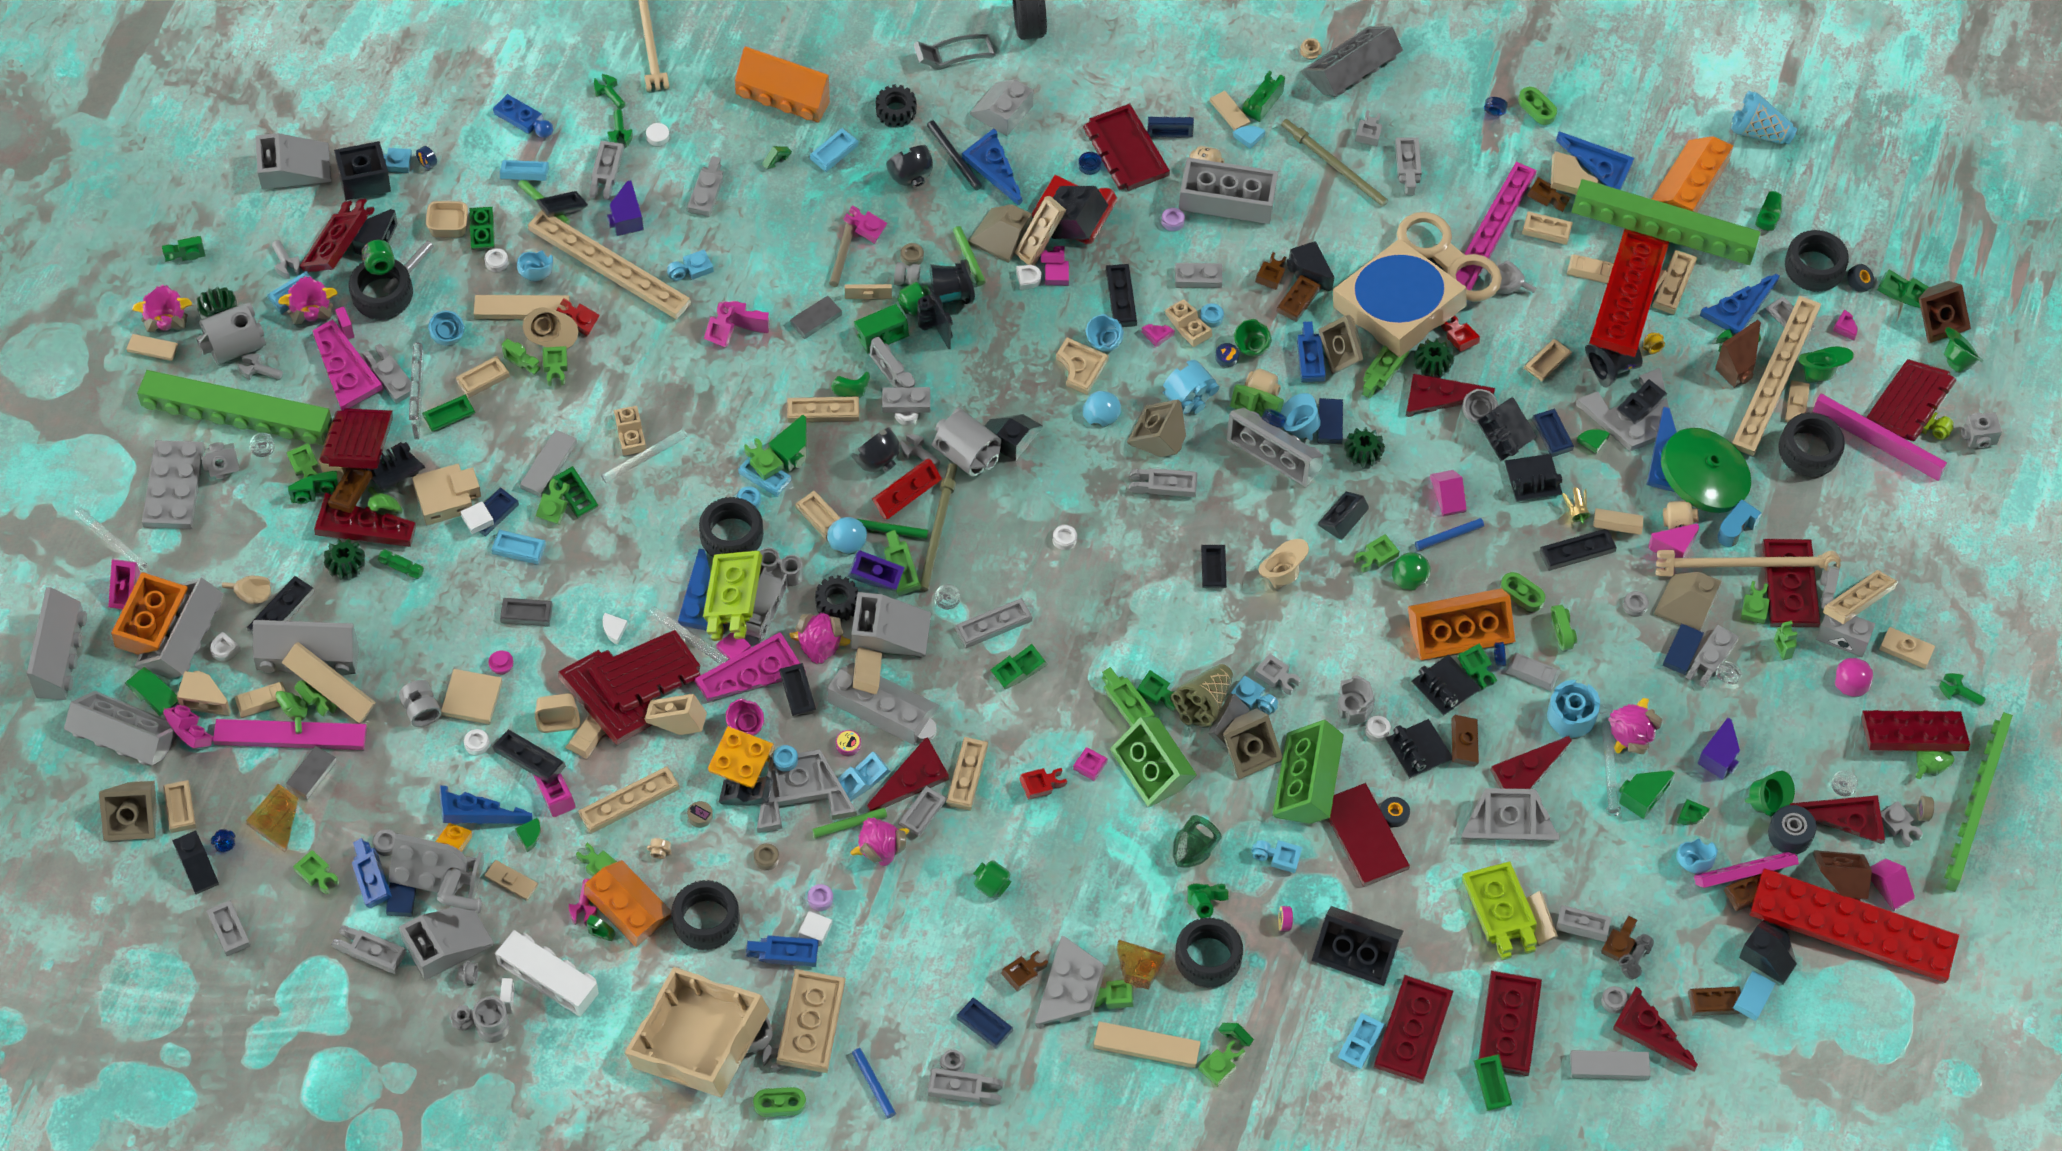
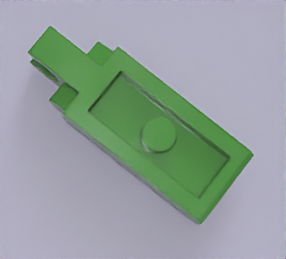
M1384 345L1365 372L1363 381L1366 383L1363 386L1362 395L1371 398L1377 388L1382 390L1386 387L1408 357L1409 351L1399 358Z
M895 530L886 533L890 545L884 551L886 560L905 567L896 590L898 596L922 588L906 541L900 542Z
M1111 667L1102 671V680L1106 684L1104 686L1106 694L1130 726L1140 717H1155L1154 712L1127 677H1118Z

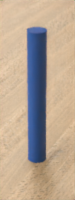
M1481 518L1416 541L1415 547L1420 551L1483 528L1484 522Z
M861 1048L855 1049L852 1052L854 1059L887 1119L892 1118L896 1115L893 1106Z

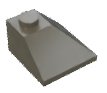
M1013 204L991 208L968 243L1009 263L1032 222V213Z
M1345 315L1318 329L1332 374L1363 360L1361 341L1352 316Z
M1177 399L1146 405L1127 443L1159 457L1177 454L1181 450L1182 443L1186 438L1181 402Z
M1701 572L1673 574L1654 615L1675 624L1681 625L1682 623L1701 631L1718 595L1722 581Z
M1254 709L1235 718L1223 733L1238 779H1242L1277 763L1283 758L1269 715L1259 709Z
M155 781L128 782L99 791L103 841L155 838L157 812Z

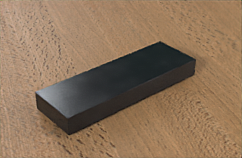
M1129 264L1106 265L1112 318L1117 319L1122 327L1137 326Z
M1602 529L1542 546L1539 552L1548 571L1614 553L1617 547L1609 530Z
M294 576L254 620L289 621L315 592L314 588L297 576ZM253 621L247 626V630L251 634H253Z
M509 729L492 746L494 752L548 784H551L566 767L564 761Z

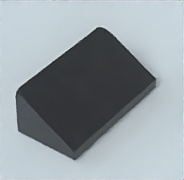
M1345 491L1318 522V525L1342 540L1368 511L1369 506L1363 495Z

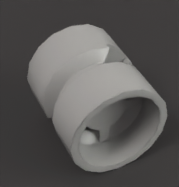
M413 681L399 691V698L414 727H424L432 724L441 716V709L427 681Z
M486 997L479 1000L472 1012L478 1036L486 1042L494 1043L501 1041L509 1033L510 1028L506 1006L500 999L495 997Z

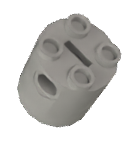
M244 303L200 320L204 335L196 337L203 355L211 353L215 362L219 365L263 348L266 345L263 329L260 323H256L255 312L251 303Z
M960 407L955 409L947 420L941 419L936 425L935 430L937 434L932 442V446L970 476H977L985 469L990 470L998 461L1001 439Z

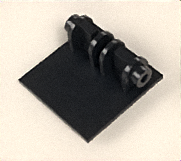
M929 287L928 295L918 300V326L922 330L936 327L947 348L951 349V339L953 338L951 326L953 325L952 318L948 312H944L939 295H935L931 287Z
M1514 397L1509 398L1477 420L1478 425L1500 461L1517 454L1520 448L1537 438Z
M400 442L391 447L393 454L389 449L386 450L389 461L382 453L377 469L365 468L371 471L373 476L371 479L382 490L395 487L398 482L407 477L416 476L420 470L425 468L409 452L411 448L407 442Z
M1551 453L1504 461L1516 502L1562 495L1560 486L1562 475L1557 474Z
M1449 654L1431 667H1421L1418 671L1420 675L1411 681L1443 716L1481 690L1480 686Z
M1429 719L1409 728H1403L1401 725L1396 726L1393 729L1394 734L1385 738L1409 779L1452 760V755Z

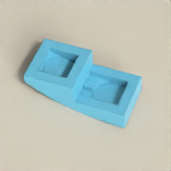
M872 752L855 768L849 767L838 778V781L850 801H852L877 784L891 771L877 753Z
M1752 970L1733 1009L1756 1021L1775 983Z
M1361 1013L1351 1034L1348 1035L1338 1058L1362 1069L1385 1024Z

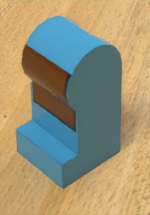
M1741 500L1722 522L1718 533L1719 543L1725 547L1736 545L1740 534L1746 527L1753 530L1758 525L1762 512Z

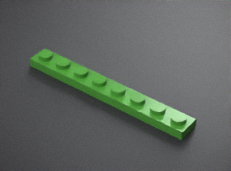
M2003 712L2000 720L1995 719L1990 733L1994 734L1993 740L1988 739L1984 754L1988 756L1986 761H1981L1977 774L1981 775L1980 781L1975 780L1970 794L1975 797L1973 802H1968L1964 812L1968 819L1966 823H1961L1957 836L1962 838L1960 844L1955 843L1951 857L1955 858L1953 865L1948 864L1944 878L1948 879L1945 889L1955 892L1961 881L2013 717L2011 714Z

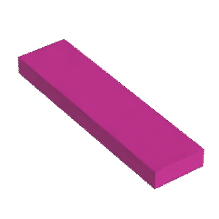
M1785 852L1696 874L1694 879L1696 885L1705 888L1761 874L1764 868L1773 871L1798 865L1799 861L1796 854Z

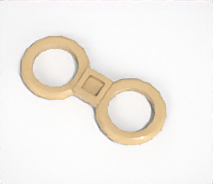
M1417 212L1405 217L1399 224L1397 238L1403 240L1424 257L1434 259L1454 279H1456V273L1459 269L1466 265L1481 266L1490 273L1492 283L1480 291L1466 289V300L1472 302L1484 301L1494 296L1500 289L1502 277L1497 265L1485 256L1476 254L1464 255L1451 244L1452 233L1450 226L1440 216L1429 212ZM1416 223H1431L1441 231L1442 240L1439 244L1430 248L1417 247L1409 241L1406 232L1410 226Z

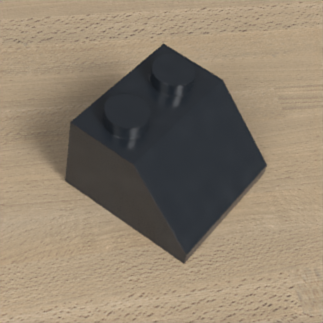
M380 141L334 150L345 201L391 192L388 169Z

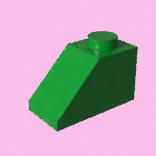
M803 414L768 443L772 451L784 464V469L789 473L794 468L802 466L807 456L806 416Z
M1668 770L1636 774L1631 781L1627 779L1621 786L1619 792L1622 794L1619 803L1642 819H1645L1671 786L1675 772Z

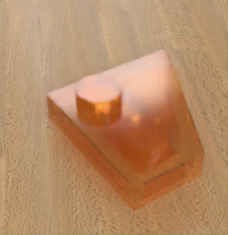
M277 784L246 820V825L285 852L289 844L298 805V797L280 784Z
M1118 940L1116 950L1124 982L1137 988L1149 990L1164 963L1166 954Z

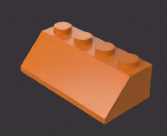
M746 46L744 47L735 77L736 94L742 98H749L765 106H772L785 113H792L806 120L819 123L830 103L829 75Z
M1714 136L1689 140L1652 199L1698 212L1728 165L1734 146Z
M1502 588L1408 606L1410 629L1420 660L1462 653L1479 643L1482 648L1516 642L1510 595Z

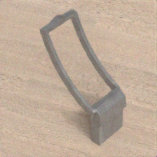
M988 34L958 36L941 41L933 46L919 41L913 45L919 63L929 65L931 69L944 68L965 60L993 58L996 56L993 43ZM985 39L990 53L957 57L943 63L938 48L962 40Z

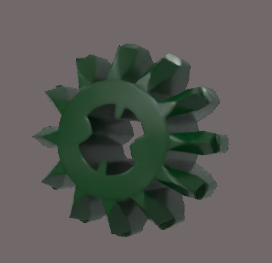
M227 287L208 289L207 292L200 293V296L196 299L197 311L201 320L237 306V300L233 291L228 290Z
M1427 338L1425 344L1420 343L1414 353L1416 369H1421L1422 375L1428 373L1430 377H1433L1436 374L1441 378L1444 373H1449L1452 364H1454L1455 358L1452 347H1447L1446 341L1439 343L1438 338L1434 342Z
M1367 427L1363 431L1356 428L1354 434L1349 433L1344 443L1346 458L1352 459L1353 466L1360 463L1362 468L1366 464L1373 467L1375 461L1380 462L1385 451L1382 436H1377L1376 429L1369 432Z
M338 538L336 545L329 543V550L324 551V566L329 571V574L332 577L337 575L340 580L344 576L351 580L353 573L360 575V568L365 567V552L360 548V544L358 542L352 543L349 538L345 542Z

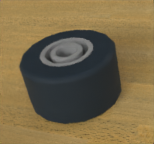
M1786 805L1779 808L1772 817L1768 829L1769 840L1773 847L1782 853L1800 854L1806 851L1812 844L1817 830L1816 820L1805 808L1797 805Z

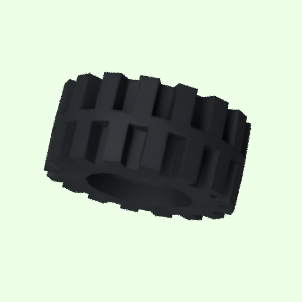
M893 84L891 88L886 86L885 91L882 89L879 91V95L877 94L876 115L881 123L885 121L886 126L889 127L891 124L892 128H896L897 125L904 127V123L908 125L911 123V120H914L917 103L915 94L910 92V88L904 89V85L896 87V84ZM896 102L905 105V107L895 110L889 108L888 105Z
M837 575V578L829 576L828 581L826 579L822 580V585L818 584L817 591H815L817 612L840 618V622H842V619H845V621L849 620L850 615L853 617L859 592L858 588L855 587V583L853 581L849 582L847 577L841 579V575ZM837 593L843 594L848 598L844 603L837 605L827 601L830 595Z

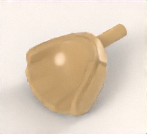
M251 575L238 580L236 583H222V588L234 589V593L238 598L248 604L263 603L271 594L270 581L263 576Z

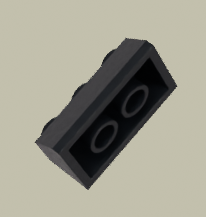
M1331 906L1325 915L1311 961L1385 986L1404 931Z

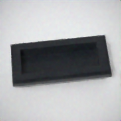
M577 191L536 199L538 206L547 217L583 210L588 206Z
M1201 545L1202 588H1227L1225 545Z
M803 663L779 669L792 716L816 710Z

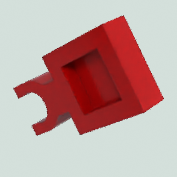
M563 298L560 305L564 306L566 310L558 307L556 311L571 317L577 324L578 332L588 337L600 315L580 303L575 308L570 301Z
M1455 315L1451 317V323L1445 322L1441 325V328L1447 332V339L1460 352L1480 343V336L1467 322L1460 325Z
M1044 768L1022 773L1019 779L1028 800L1051 794L1053 791L1052 787H1065L1067 779L1058 780L1055 777L1061 775L1062 768L1055 769L1050 774H1046Z

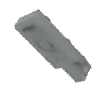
M1396 138L1395 149L1399 183H1405L1406 195H1415L1416 183H1420L1422 175L1419 138Z
M712 156L708 168L703 167L702 171H700L687 207L688 212L711 216L723 183V171L720 170L722 166L720 164L721 158Z

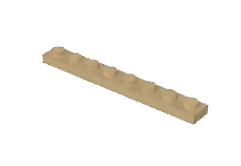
M542 210L528 224V230L676 320L691 304L689 297L556 217H547Z
M1802 296L1798 297L1732 442L1739 451L1754 456L1819 313L1821 303Z

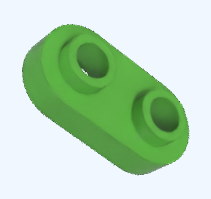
M1525 87L1520 91L1519 105L1535 121L1543 125H1549L1555 121L1557 108L1540 90L1535 87Z
M1510 572L1503 576L1500 588L1510 595L1512 601L1530 612L1539 611L1544 606L1545 593L1541 588L1516 572ZM1509 586H1514L1516 589H1511ZM1532 599L1535 601V603L1529 602L1528 600Z
M1562 604L1551 606V620L1559 646L1562 651L1571 650L1574 648V644L1577 643L1576 631L1571 629L1569 624V610L1565 609Z
M796 1087L762 1089L755 1094L753 1104L756 1113L763 1117L794 1116L804 1111L806 1096L801 1089ZM790 1101H796L798 1104L796 1106H790L788 1103ZM765 1102L771 1103V1106L768 1108H765L762 1105Z

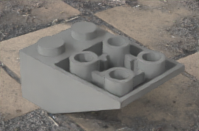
M280 133L255 136L257 171L261 189L331 182L328 143Z
M858 592L851 634L852 649L857 650L859 646L877 652L925 657L931 612L882 594Z
M452 907L423 914L399 926L401 939L425 980L494 945L477 913L472 910Z

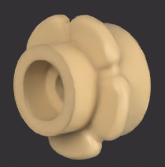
M1314 38L1304 40L1300 46L1301 55L1308 59H1316L1322 53L1319 41Z
M653 838L650 845L647 846V850L651 851L650 855L652 857L665 859L666 856L671 855V843L664 839Z

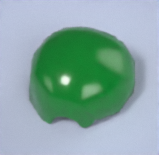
M1256 319L1243 321L1236 327L1234 332V339L1238 349L1247 356H1261L1270 348L1272 342L1271 333L1267 326L1261 324Z
M1416 552L1405 553L1395 562L1392 578L1402 589L1413 591L1420 585L1426 584L1430 577L1431 567L1428 560L1421 554Z

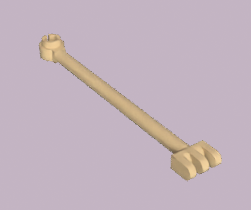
M638 0L651 75H644L647 92L651 91V84L655 83V89L660 90V82H663L665 89H669L667 72L660 73L648 0Z
M1658 550L1657 557L1662 559L1656 560V566L1666 568H1656V575L1673 576L1674 568L1819 566V568H1824L1827 571L1828 564L1832 561L1836 562L1832 566L1840 568L1841 559L1835 551H1827L1822 555H1818V557L1675 558L1674 550Z

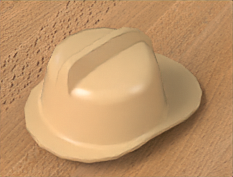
M539 307L533 309L527 314L523 322V331L528 340L544 347L566 346L568 349L575 343L578 337V328L575 321L568 315L550 308Z
M1293 539L1283 543L1260 564L1258 569L1260 575L1268 578L1275 589H1280L1284 585L1294 582L1300 573L1299 564L1308 555V543L1302 539Z

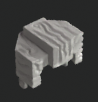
M1356 675L1352 679L1342 680L1339 689L1341 697H1339L1337 704L1340 718H1347L1348 725L1364 723L1372 713L1375 703L1370 682Z

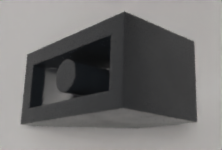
M389 209L366 219L351 242L356 254L362 255L364 246L373 240L390 242L398 224L395 210Z
M1316 241L1290 249L1287 266L1291 273L1294 272L1297 279L1302 275L1321 285L1320 289L1326 291L1333 290L1334 275Z
M196 830L172 840L195 895L219 885Z

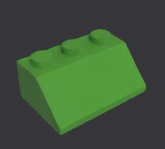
M1140 717L1110 748V751L1148 807L1179 793L1197 776L1158 717Z

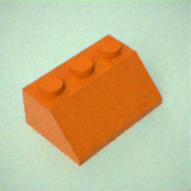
M141 572L111 632L114 646L135 654L158 650L188 587Z
M622 860L603 867L585 883L584 895L635 947H638L672 917L671 910Z

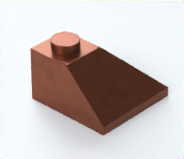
M1946 281L1927 288L1919 297L1928 343L1948 337L1945 331L1946 327H1950L1959 333L1971 329L1962 284Z
M1756 320L1722 344L1715 369L1734 388L1741 383L1746 384L1753 377L1761 326L1759 320Z
M1814 850L1813 855L1820 871L1841 896L1859 901L1861 899H1868L1872 869L1864 854Z

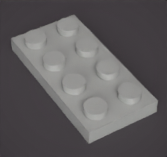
M155 440L142 519L144 528L192 529L202 468L201 457L204 455L205 448L203 442Z

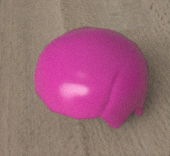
M1847 658L1839 663L1836 669L1835 685L1843 694L1852 697L1862 696L1870 690L1873 681V670L1866 661L1859 658Z
M740 698L729 705L726 711V723L729 727L756 736L764 725V712L756 702Z

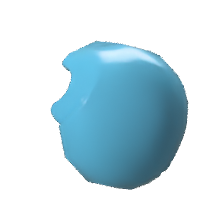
M543 250L537 253H522L517 259L518 272L527 280L533 282L542 281L551 274L553 256L549 255L547 257Z
M444 310L432 316L428 330L431 338L437 344L451 346L462 338L465 326L462 318L455 312Z
M1107 314L1093 317L1086 327L1087 338L1097 350L1103 352L1113 351L1123 341L1124 331L1121 324H1119L1117 319L1111 318Z
M1106 391L1094 392L1088 397L1083 406V416L1091 425L1098 423L1104 427L1114 423L1121 414L1119 399L1114 394Z
M840 518L834 521L828 528L827 539L834 550L845 554L854 553L861 550L866 543V528L863 526V523L855 518Z
M1698 838L1692 842L1686 841L1680 844L1676 858L1685 870L1694 874H1702L1713 867L1718 850L1713 842L1706 845Z

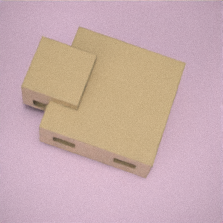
M458 463L412 477L426 526L461 516L460 511L472 506V499L481 497L480 487L473 467L461 470Z

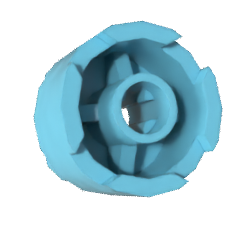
M1190 360L1186 362L1187 367L1181 371L1177 368L1169 375L1163 384L1166 388L1163 394L1169 401L1178 399L1181 402L1183 414L1192 411L1198 414L1205 408V402L1210 396L1218 392L1219 385L1198 361Z
M1576 680L1562 682L1556 686L1548 706L1547 718L1551 727L1562 738L1567 736L1575 738L1586 735L1596 724L1600 706L1599 695L1589 684L1586 686L1582 683H1576Z

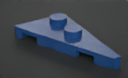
M993 128L962 153V159L1019 206L1023 202L1020 189L1013 178V171L1008 159L1004 155L1005 151L1003 146L1000 145L997 131Z
M1558 132L1556 141L1572 156L1577 157V161L1598 178L1599 181L1605 186L1619 190L1622 189L1632 167L1633 157L1569 134Z
M1780 275L1767 276L1753 287L1747 286L1733 293L1730 297L1720 299L1718 304L1710 308L1704 307L1701 310L1700 316L1725 330L1730 329L1733 334H1737L1746 328L1778 282Z
M1663 407L1646 485L1675 492L1667 482L1661 466L1662 449L1671 436L1677 432L1670 408Z
M699 548L678 618V626L707 631L708 622L704 619L703 614L711 572L705 549Z
M440 785L439 795L443 823L525 824L532 820V813L524 809L515 807L513 812L500 808V802L477 797L467 792H464L462 795L448 792L447 786Z

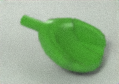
M373 487L368 488L372 496L368 501V506L372 511L386 508L398 514L402 513L403 510L395 498L387 494H377Z
M277 691L276 699L283 712L295 721L296 734H301V721L307 715L308 703L293 693Z
M1917 751L1916 762L1919 771L1915 777L1921 779L1924 773L1940 774L1952 766L1954 756L1950 751Z

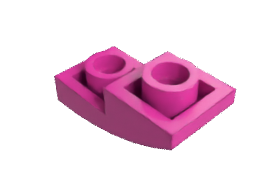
M738 301L724 302L723 309L725 313L729 312V307H736L733 316L729 318V322L743 329L769 333V312L759 310L747 311L746 303Z
M177 705L174 708L164 709L163 714L169 725L187 745L192 748L211 746L213 736L205 732L203 727L197 725L199 717L192 713L190 708Z

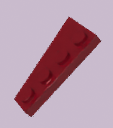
M325 493L314 528L316 536L340 539L349 538L350 540L411 547L416 531L415 522L388 513L382 515L372 511L367 506L365 509L355 506L352 513L331 508L328 501L332 495Z

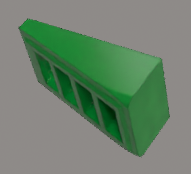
M573 466L552 477V479L558 480L557 490H561L563 483L570 479L574 482L569 484V490L576 486L579 488L573 493H567L562 497L568 502L567 505L577 518L599 506ZM581 493L584 495L575 502L572 499ZM588 500L590 504L579 510L577 506Z

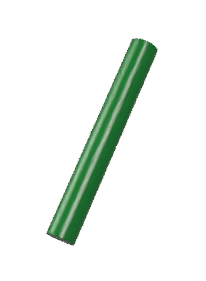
M857 519L863 523L866 530L884 533L895 530L897 535L922 539L928 538L929 530Z

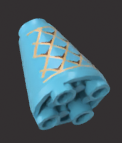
M1748 91L1743 99L1744 106L1742 110H1737L1731 122H1733L1731 130L1738 135L1789 145L1796 134L1797 128L1759 93Z

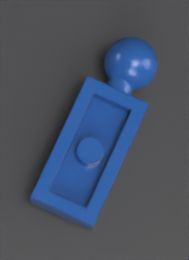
M509 94L493 108L496 116L527 134H530L535 129L539 137L548 138L553 133L552 123L544 120L542 113Z

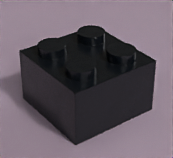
M1060 186L1053 199L1066 211L1053 232L1052 239L1090 238L1108 207V203L1096 186Z

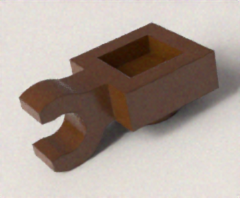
M1628 915L1620 932L1615 929L1611 931L1601 953L1618 962L1621 957L1630 954L1636 942L1630 936L1638 920Z

